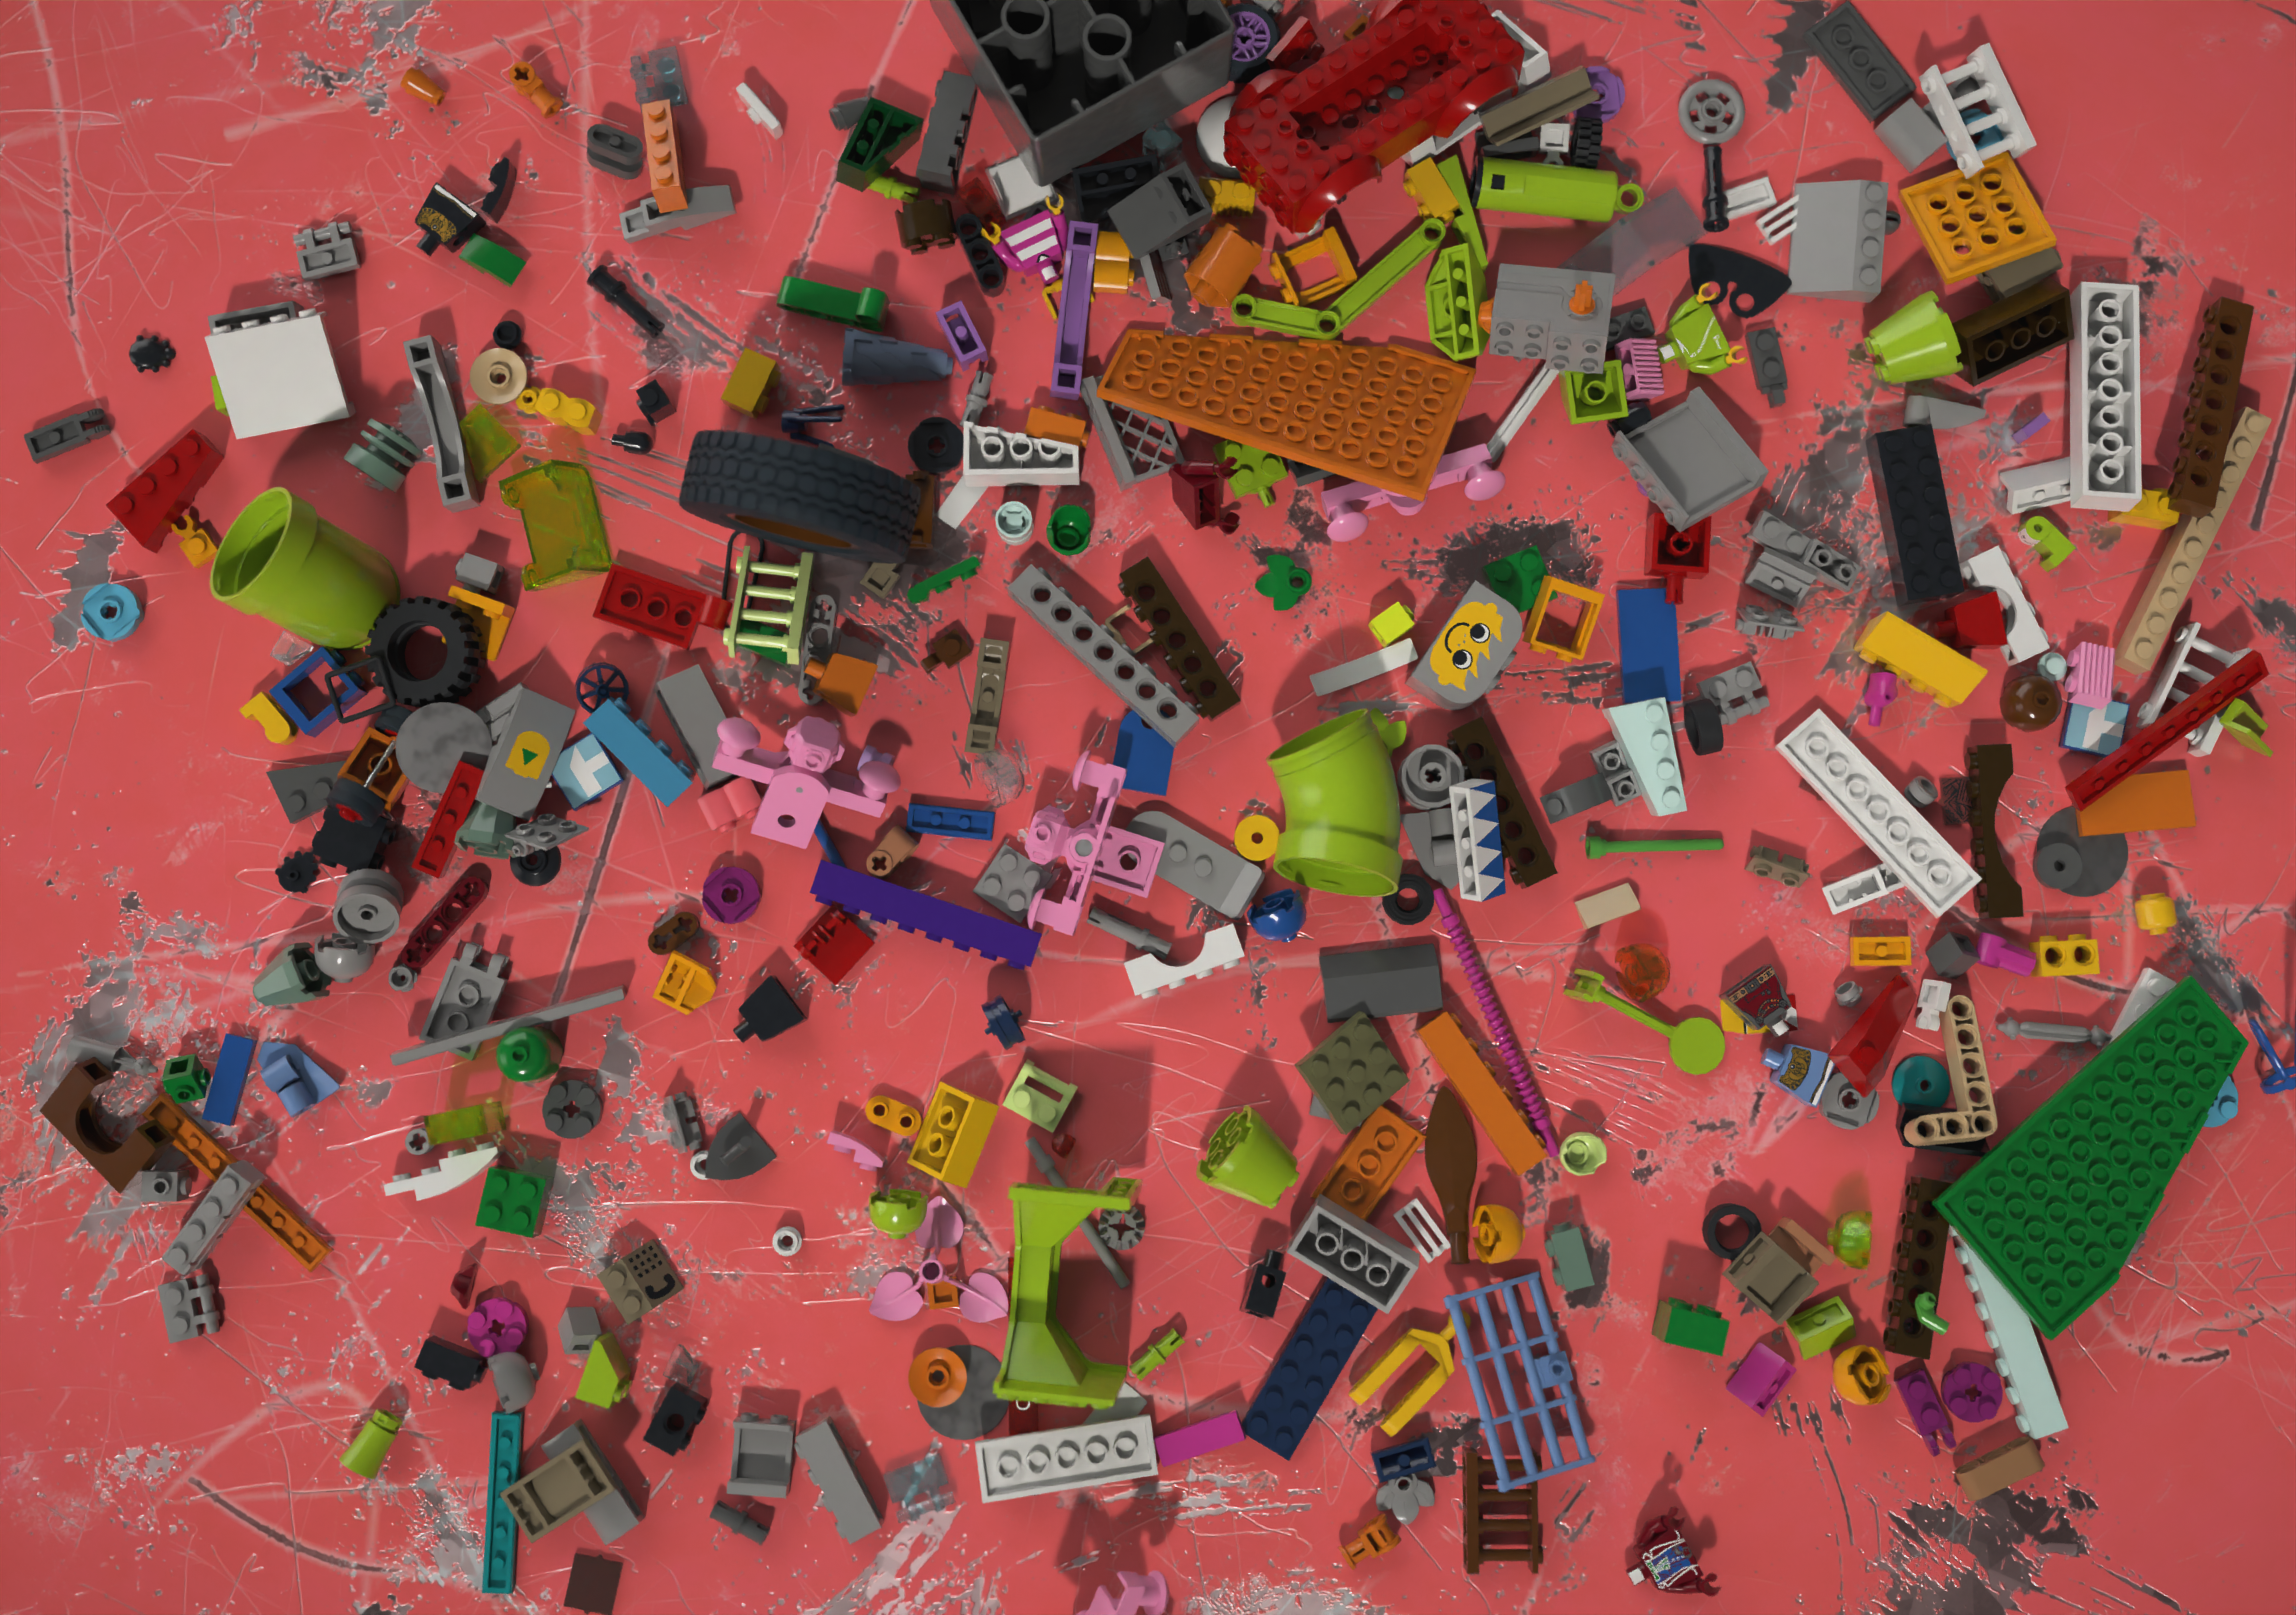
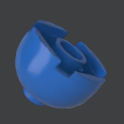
M1285 889L1262 898L1265 904L1258 908L1254 904L1248 910L1247 917L1257 934L1266 940H1281L1283 943L1297 937V932L1301 930L1306 921L1307 913L1300 891L1296 890L1294 894L1292 889Z

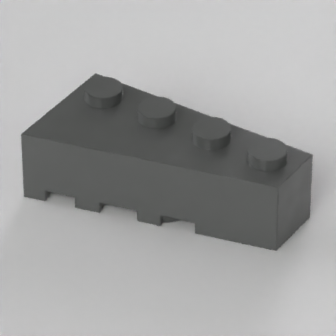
M944 71L942 80L937 81L935 88V97L937 99L935 106L931 107L929 127L924 136L922 152L916 171V177L920 179L921 187L924 189L955 195L979 92V87L971 76Z

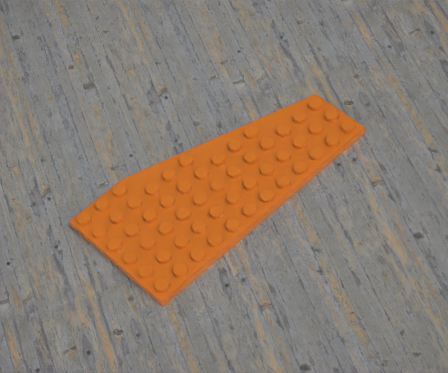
M1128 329L1097 388V397L1424 502L1474 381L1477 369L1398 344H1388V347L1342 345V341L1299 339V342L1253 340V336L1210 333L1209 337L1164 335V331Z

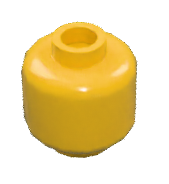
M2165 893L2141 895V900H2138L2134 905L2137 926L2142 930H2149L2150 935L2168 933V927H2173L2177 924L2174 899L2166 897Z

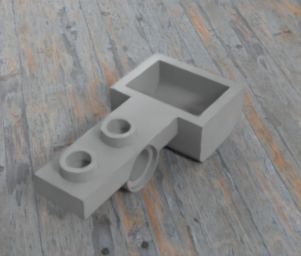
M1973 74L1958 79L1947 86L1953 100L1980 89ZM1910 98L1874 130L1875 134L1909 173L1925 162L1948 141L1947 137L1940 131L1942 127L1931 103L1929 102L1921 109L1913 98ZM1969 106L1964 107V108L1958 110L1959 113L1961 114V113H1962L1963 111H1965Z

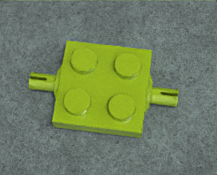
M1229 439L1213 446L1212 449L1219 464L1227 457H1234L1238 461L1230 468L1238 469L1239 471L1232 478L1227 479L1235 499L1248 494L1258 493L1264 508L1275 504L1269 488L1274 483L1288 477V473L1279 455Z

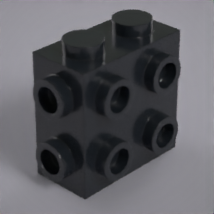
M328 805L323 814L325 821L321 831H318L312 840V847L314 848L311 854L319 856V862L327 866L336 868L337 864L347 867L346 873L348 874L366 868L380 870L385 861L383 853L387 844L390 845L395 837L396 829L394 827L396 822L379 816L373 826L367 827L344 819Z

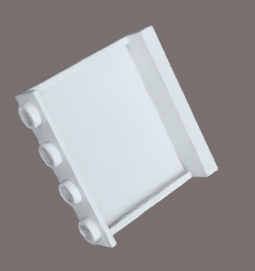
M316 308L299 311V317L288 318L287 314H280L269 317L271 322L260 324L259 319L245 321L241 323L242 328L232 330L230 325L212 328L213 333L205 337L236 439L349 418L356 413L353 401L348 402L325 326L323 318L327 316L326 311L317 313Z

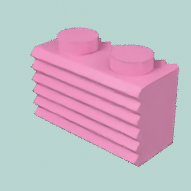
M1629 338L1614 345L1616 360L1621 359L1627 401H1647L1663 395L1665 392L1661 377L1662 373L1660 372L1661 368L1659 367L1660 362L1658 361L1660 358L1657 351L1658 346L1655 345V339Z
M2084 641L2074 650L2070 651L2067 657V666L2071 668L2065 682V691L2069 692L2067 695L2068 702L2102 710L2112 701L2115 648L2099 646L2098 644Z

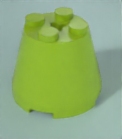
M1930 290L1917 296L1869 331V336L1864 338V344L1868 353H1873L1877 361L1873 367L1879 381L1883 380L1884 383L1887 382L1891 385L1948 376L1963 370L1962 363H1957L1956 358L1961 353L1956 333L1947 312L1944 313L1941 307L1937 308L1935 303L1939 299L1934 291Z
M1248 1105L1244 1107L1243 1112L1240 1114L1235 1111L1231 1113L1218 1127L1208 1142L1211 1146L1207 1151L1205 1161L1201 1159L1196 1170L1197 1178L1208 1186L1261 1206H1267L1270 1209L1278 1204L1287 1186L1292 1187L1299 1177V1172L1296 1171L1297 1158L1263 1117Z

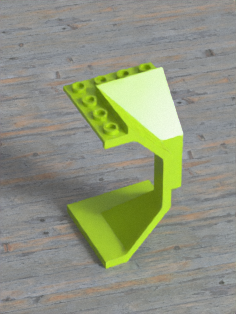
M1113 1177L1100 1190L1016 1182L1009 1187L1008 1199L1013 1200L1015 1256L1009 1326L1000 1373L993 1384V1394H997L998 1399L1083 1408L1091 1404L1092 1408L1099 1410L1109 1409V1406L1115 1405L1127 1377V1365L1090 1361L1057 1319L1056 1307L1061 1246L1063 1241L1095 1208L1130 1211L1142 1191V1179Z

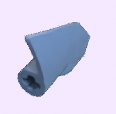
M263 1043L257 1058L262 1067L260 1071L261 1077L272 1092L277 1093L291 1118L309 1110L340 1089V1084L296 1044Z

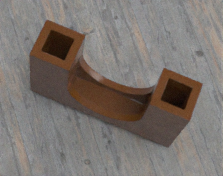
M92 1057L74 1065L39 1111L109 1184L121 1194L141 1183L142 1172L149 1171L154 1167L175 1141V1138L154 1119L137 1127L124 1144L110 1140L97 1123L95 1108L98 1098L115 1077L96 1057Z

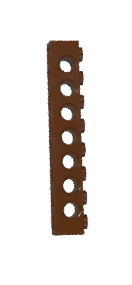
M2221 296L2212 306L2209 305L2203 314L2204 330L2200 334L2197 343L2200 347L2199 355L2196 357L2192 370L2195 371L2194 380L2191 382L2187 395L2190 396L2189 405L2186 407L2182 420L2185 421L2184 430L2181 432L2177 445L2180 447L2179 455L2172 467V471L2175 472L2174 480L2167 492V497L2170 498L2168 505L2170 510L2201 519L2215 509L2254 310L2252 305Z

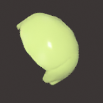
M1575 1132L1569 1135L1560 1146V1162L1568 1172L1577 1176L1594 1174L1596 1169L1607 1160V1147L1601 1138L1589 1132Z

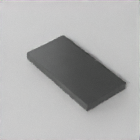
M1849 1L1839 6L1802 35V38L1870 123L1917 88Z

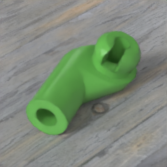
M1929 1292L1919 1294L1915 1300L1918 1320L1940 1335L1945 1334L1949 1327V1322L1935 1314V1296Z

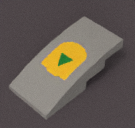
M527 688L519 689L511 716L505 719L498 743L492 746L475 800L529 821L555 768L576 710Z

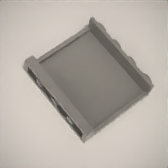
M1700 386L1690 391L1685 402L1647 422V424L1638 427L1626 435L1621 430L1618 431L1611 446L1616 458L1623 461L1630 470L1632 478L1643 486L1647 491L1649 499L1658 505L1664 513L1667 522L1670 525H1674L1679 533L1762 486L1769 472Z

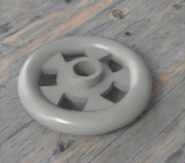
M1718 79L1701 80L1691 85L1682 95L1678 106L1679 122L1685 133L1693 140L1706 145L1722 144L1732 139L1740 131L1745 119V105L1739 92L1727 82ZM1701 92H1705L1708 98L1699 103L1696 96ZM1719 93L1724 94L1730 100L1726 105L1716 98ZM1706 110L1714 111L1715 116H1709ZM1690 111H1697L1699 121L1692 122ZM1726 113L1734 116L1730 125L1722 122ZM1705 125L1710 127L1716 126V133L1704 132Z

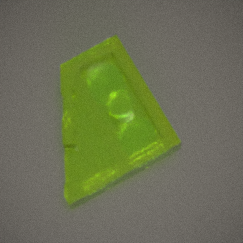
M481 403L459 422L462 434L467 442L466 447L469 457L472 459L475 478L480 483L484 482L521 447Z

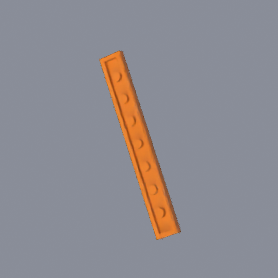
M161 1093L141 1114L148 1121L156 1119L175 1138L172 1144L214 1183H216L229 1164L239 1161L179 1104H176L167 1093ZM263 1183L256 1188L255 1193L243 1208L252 1219L309 1272L315 1271L334 1250Z

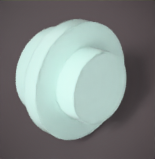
M2047 653L2039 659L2037 670L2040 676L2047 677L2051 681H2057L2066 674L2067 663L2060 654Z

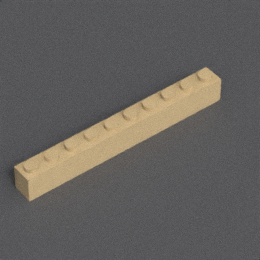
M2247 406L2233 413L2215 509L2201 519L2182 513L2116 648V666L2134 675L2150 671L2272 421L2271 418Z

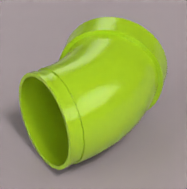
M282 487L271 488L263 492L239 514L220 544L210 575V589L217 600L243 614H258L306 640L332 650H355L371 644L372 638H368L367 635L370 629H376L375 619L378 615L386 616L388 613L385 611V608L391 604H400L399 580L394 568L385 556L373 547L317 515L313 505Z
M1367 708L1355 710L1329 720L1285 743L1266 758V762L1271 767L1274 773L1273 776L1280 789L1286 815V830L1279 835L1273 868L1284 878L1313 889L1349 896L1381 897L1394 894L1398 890L1403 858L1398 853L1400 807L1390 757L1376 724L1373 723Z

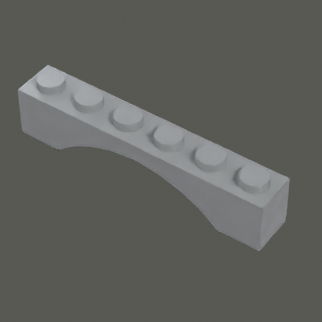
M432 335L404 341L403 345L409 369L419 392L431 433L436 460V479L443 506L452 513L479 507L481 505L441 344Z

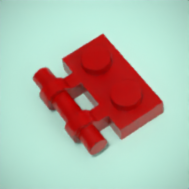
M1300 16L1265 57L1271 70L1278 68L1287 70L1292 63L1301 58L1302 60H1320L1319 57L1325 49L1320 43H1316L1311 48L1318 37L1309 19Z

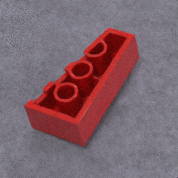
M192 429L109 501L106 507L142 547L158 553L163 546L161 543L164 538L173 531L171 525L173 523L177 524L176 521L184 510L189 509L194 502L193 497L200 487L206 485L225 457L206 436Z

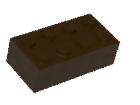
M2047 278L1952 323L1961 349V353L1956 356L1957 363L1961 362L1963 365V370L1955 374L1974 387L2073 340L2074 330L2069 289Z

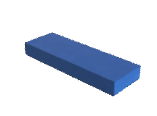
M909 803L906 832L992 841L995 812Z
M230 1033L225 1034L202 1119L229 1126L234 1125L257 1040Z

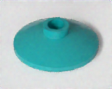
M1914 1056L1901 1062L1895 1069L1891 1087L1893 1095L1900 1106L1905 1102L1941 1107L1949 1095L1950 1080L1946 1070L1939 1062L1925 1056ZM1923 1080L1928 1082V1088L1925 1091L1920 1088V1083Z

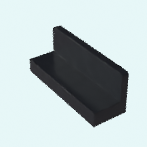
M1903 1102L1895 1125L1903 1146L1983 1157L1990 1151L1986 1137L1977 1141L1925 1146L1910 1144L1904 1135V1128L1908 1122L1923 1115L1957 1112V1109ZM1975 1119L1976 1128L1983 1132L1982 1123ZM1947 1122V1130L1951 1134H1954V1126L1950 1122ZM1918 1124L1917 1130L1919 1134L1926 1137V1129Z

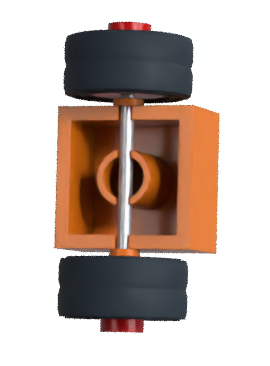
M398 705L383 710L375 722V729L367 728L339 771L337 782L328 794L326 801L344 819L371 827L376 823L383 810L390 812L410 780L405 776L398 764L395 748L396 738L400 727L413 711Z

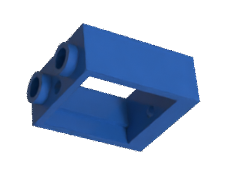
M323 646L269 690L271 695L304 734L314 738L338 719L333 703L313 718L290 690L325 661L333 670L345 666L344 664L347 660L338 650H330ZM354 670L338 675L349 688L337 698L342 714L368 694L362 686L365 684V681Z

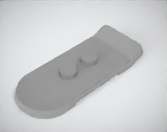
M1143 812L1133 818L1126 828V831L1165 843L1155 875L1233 920L1238 921L1243 916L1265 878V873L1261 868L1163 812ZM1128 853L1129 857L1137 864L1136 857Z

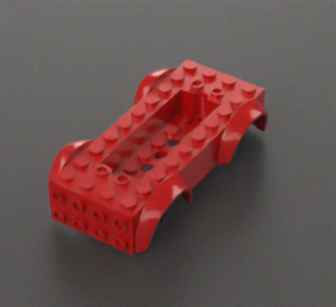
M1381 0L1370 15L1364 32L1301 73L1280 68L1268 70L1255 77L1244 87L1231 107L1228 120L1225 121L1223 136L1224 158L1231 167L1235 166L1243 182L1248 187L1252 186L1260 202L1265 207L1269 206L1277 222L1282 227L1286 226L1292 234L1295 232L1308 233L1314 228L1319 218L1334 203L1341 204V201L1344 202L1347 198L1346 194L1371 179H1377V184L1382 182V169L1433 135L1443 138L1450 137L1471 113L1477 114V112H1480L1485 102L1502 91L1510 88L1511 96L1517 95L1525 51L1518 40H1514L1507 33L1503 23L1496 20L1488 12L1486 5L1482 1ZM1392 87H1399L1403 90L1404 95L1399 99L1390 98L1387 92ZM1369 106H1376L1380 111L1373 114L1368 113L1365 109ZM1352 116L1358 120L1359 124L1353 129L1345 128L1342 125V120Z

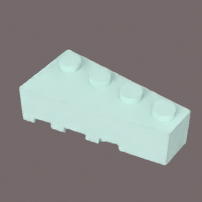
M1665 697L1601 709L1605 719L1610 724L1615 740L1620 745L1628 767L1634 773L1651 816H1664L1687 811Z

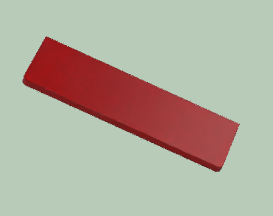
M462 760L458 761L413 861L412 868L438 879L445 876L457 850V846L454 843L456 832L463 825L470 810L477 801L475 797L484 770Z

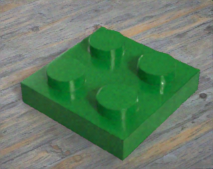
M1537 545L1482 567L1491 590L1512 604L1519 614L1533 609L1544 576H1549ZM1552 590L1548 602L1558 598L1556 591Z

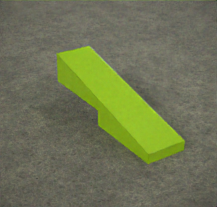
M1456 154L1437 164L1438 170L1459 203L1456 212L1457 217L1454 219L1451 229L1460 244L1467 242L1471 244L1484 273L1488 266V261Z

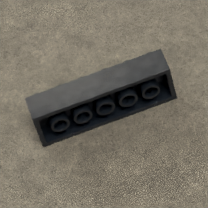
M1932 424L1875 433L1865 443L1897 606L1951 598L1964 592Z

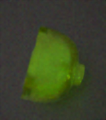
M1848 1211L1837 1218L1834 1228L1828 1227L1827 1245L1833 1246V1252L1837 1260L1846 1267L1869 1270L1868 1265L1870 1264L1872 1244L1870 1224H1873V1213L1870 1211Z

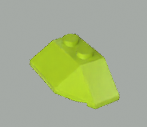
M1467 242L1442 249L1439 260L1433 267L1425 284L1430 341L1454 361L1482 355L1490 337V334L1478 324L1480 304L1483 301H1488L1486 279L1471 244Z

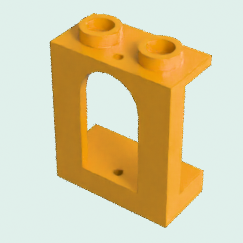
M1334 226L1324 230L1322 237L1278 256L1276 252L1272 253L1271 264L1268 265L1273 279H1279L1283 288L1280 290L1284 303L1300 307H1307L1352 287L1358 277ZM1327 252L1338 277L1306 291L1295 292L1286 274L1288 270Z

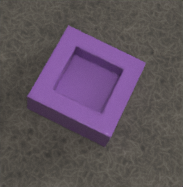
M2043 412L2011 436L2017 444H2020L2051 420Z

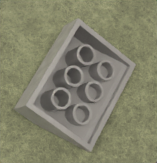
M1847 180L1795 184L1794 197L1799 194V200L1794 203L1793 210L1798 208V212L1792 218L1791 225L1797 222V225L1790 236L1787 277L1790 278L1792 284L1787 289L1786 295L1870 303L1881 292L1888 182Z

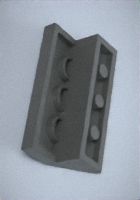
M1433 943L1319 957L1324 1005L1328 1023L1347 1021L1358 1011L1364 1012L1368 1018L1443 1010L1439 965Z

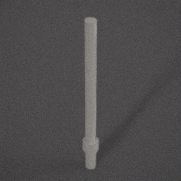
M1034 1136L1027 1140L1025 1145L1037 1161L1035 1165L1040 1173L1044 1172L1053 1186L1067 1187L1055 1169L1054 1165L1056 1163L1050 1154H1045ZM1086 1217L1079 1225L1119 1287L1123 1289L1131 1282L1088 1217Z

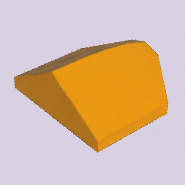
M673 950L652 997L688 1015L712 999L717 985L708 967Z

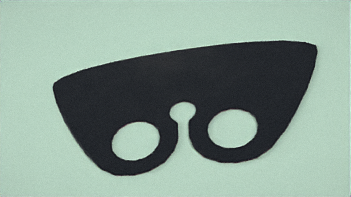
M1693 244L1689 247V270L1694 293L1699 295V289L1703 284L1710 281L1716 282L1720 286L1719 296L1714 300L1704 301V304L1717 305L1726 298L1728 293L1727 284L1735 282L1737 289L1732 292L1729 305L1731 310L1739 317L1750 318L1763 312L1777 301L1792 284L1790 278L1784 273L1747 256L1705 244ZM1741 294L1751 295L1754 299L1753 308L1749 311H1741L1736 305L1738 296Z

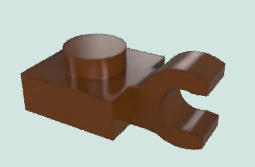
M954 629L932 644L936 653L929 655L920 663L927 674L943 663L948 669H951L971 655L972 651L958 631Z

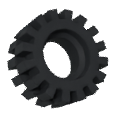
M1577 118L1571 143V166L1596 169L1603 138L1602 119Z

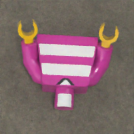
M1058 192L1059 202L1055 205L1050 204L1048 195L1045 198L1048 208L1052 210L1051 213L1047 209L1001 231L997 224L991 222V225L994 227V233L991 236H988L984 228L981 229L982 236L992 241L991 247L1002 264L1015 272H1023L1027 277L1039 272L1044 284L1052 283L1059 278L1054 265L1062 261V252L1066 250L1068 225L1064 210L1061 209L1064 200Z

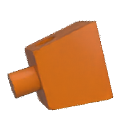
M833 652L827 656L825 663L810 656L803 672L817 678L812 690L815 694L845 715L852 717L857 715L878 665Z

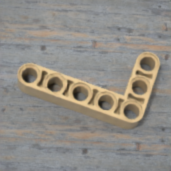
M1964 995L1950 998L1946 1011L1939 1012L1957 1112L1923 1115L1908 1122L1904 1128V1135L1906 1140L1914 1146L1977 1141L1992 1135L1997 1129V1117L1973 1002ZM1952 1005L1959 1008L1960 1016L1955 1015ZM1958 1033L1965 1037L1966 1045L1958 1040ZM1963 1062H1967L1971 1066V1074L1964 1069ZM1970 1090L1977 1095V1103L1971 1100L1969 1096ZM1975 1119L1982 1123L1983 1132L1976 1128ZM1947 1122H1950L1954 1126V1134H1951L1947 1130ZM1918 1124L1926 1129V1137L1919 1134L1917 1130Z

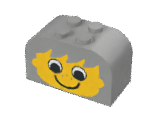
M1475 580L1405 684L1436 705L1447 710L1467 708L1484 693L1488 695L1501 678L1497 674L1499 670L1504 671L1517 654L1513 649L1522 634V620L1519 612L1508 601Z

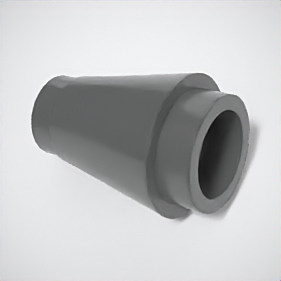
M864 96L835 103L834 107L829 109V115L835 128L838 131L842 129L847 131L859 121L869 99Z

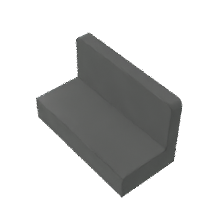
M1484 131L1477 132L1474 136L1478 156L1521 160L1535 157L1540 148L1538 136L1532 137L1531 131L1500 146H1495L1489 142Z

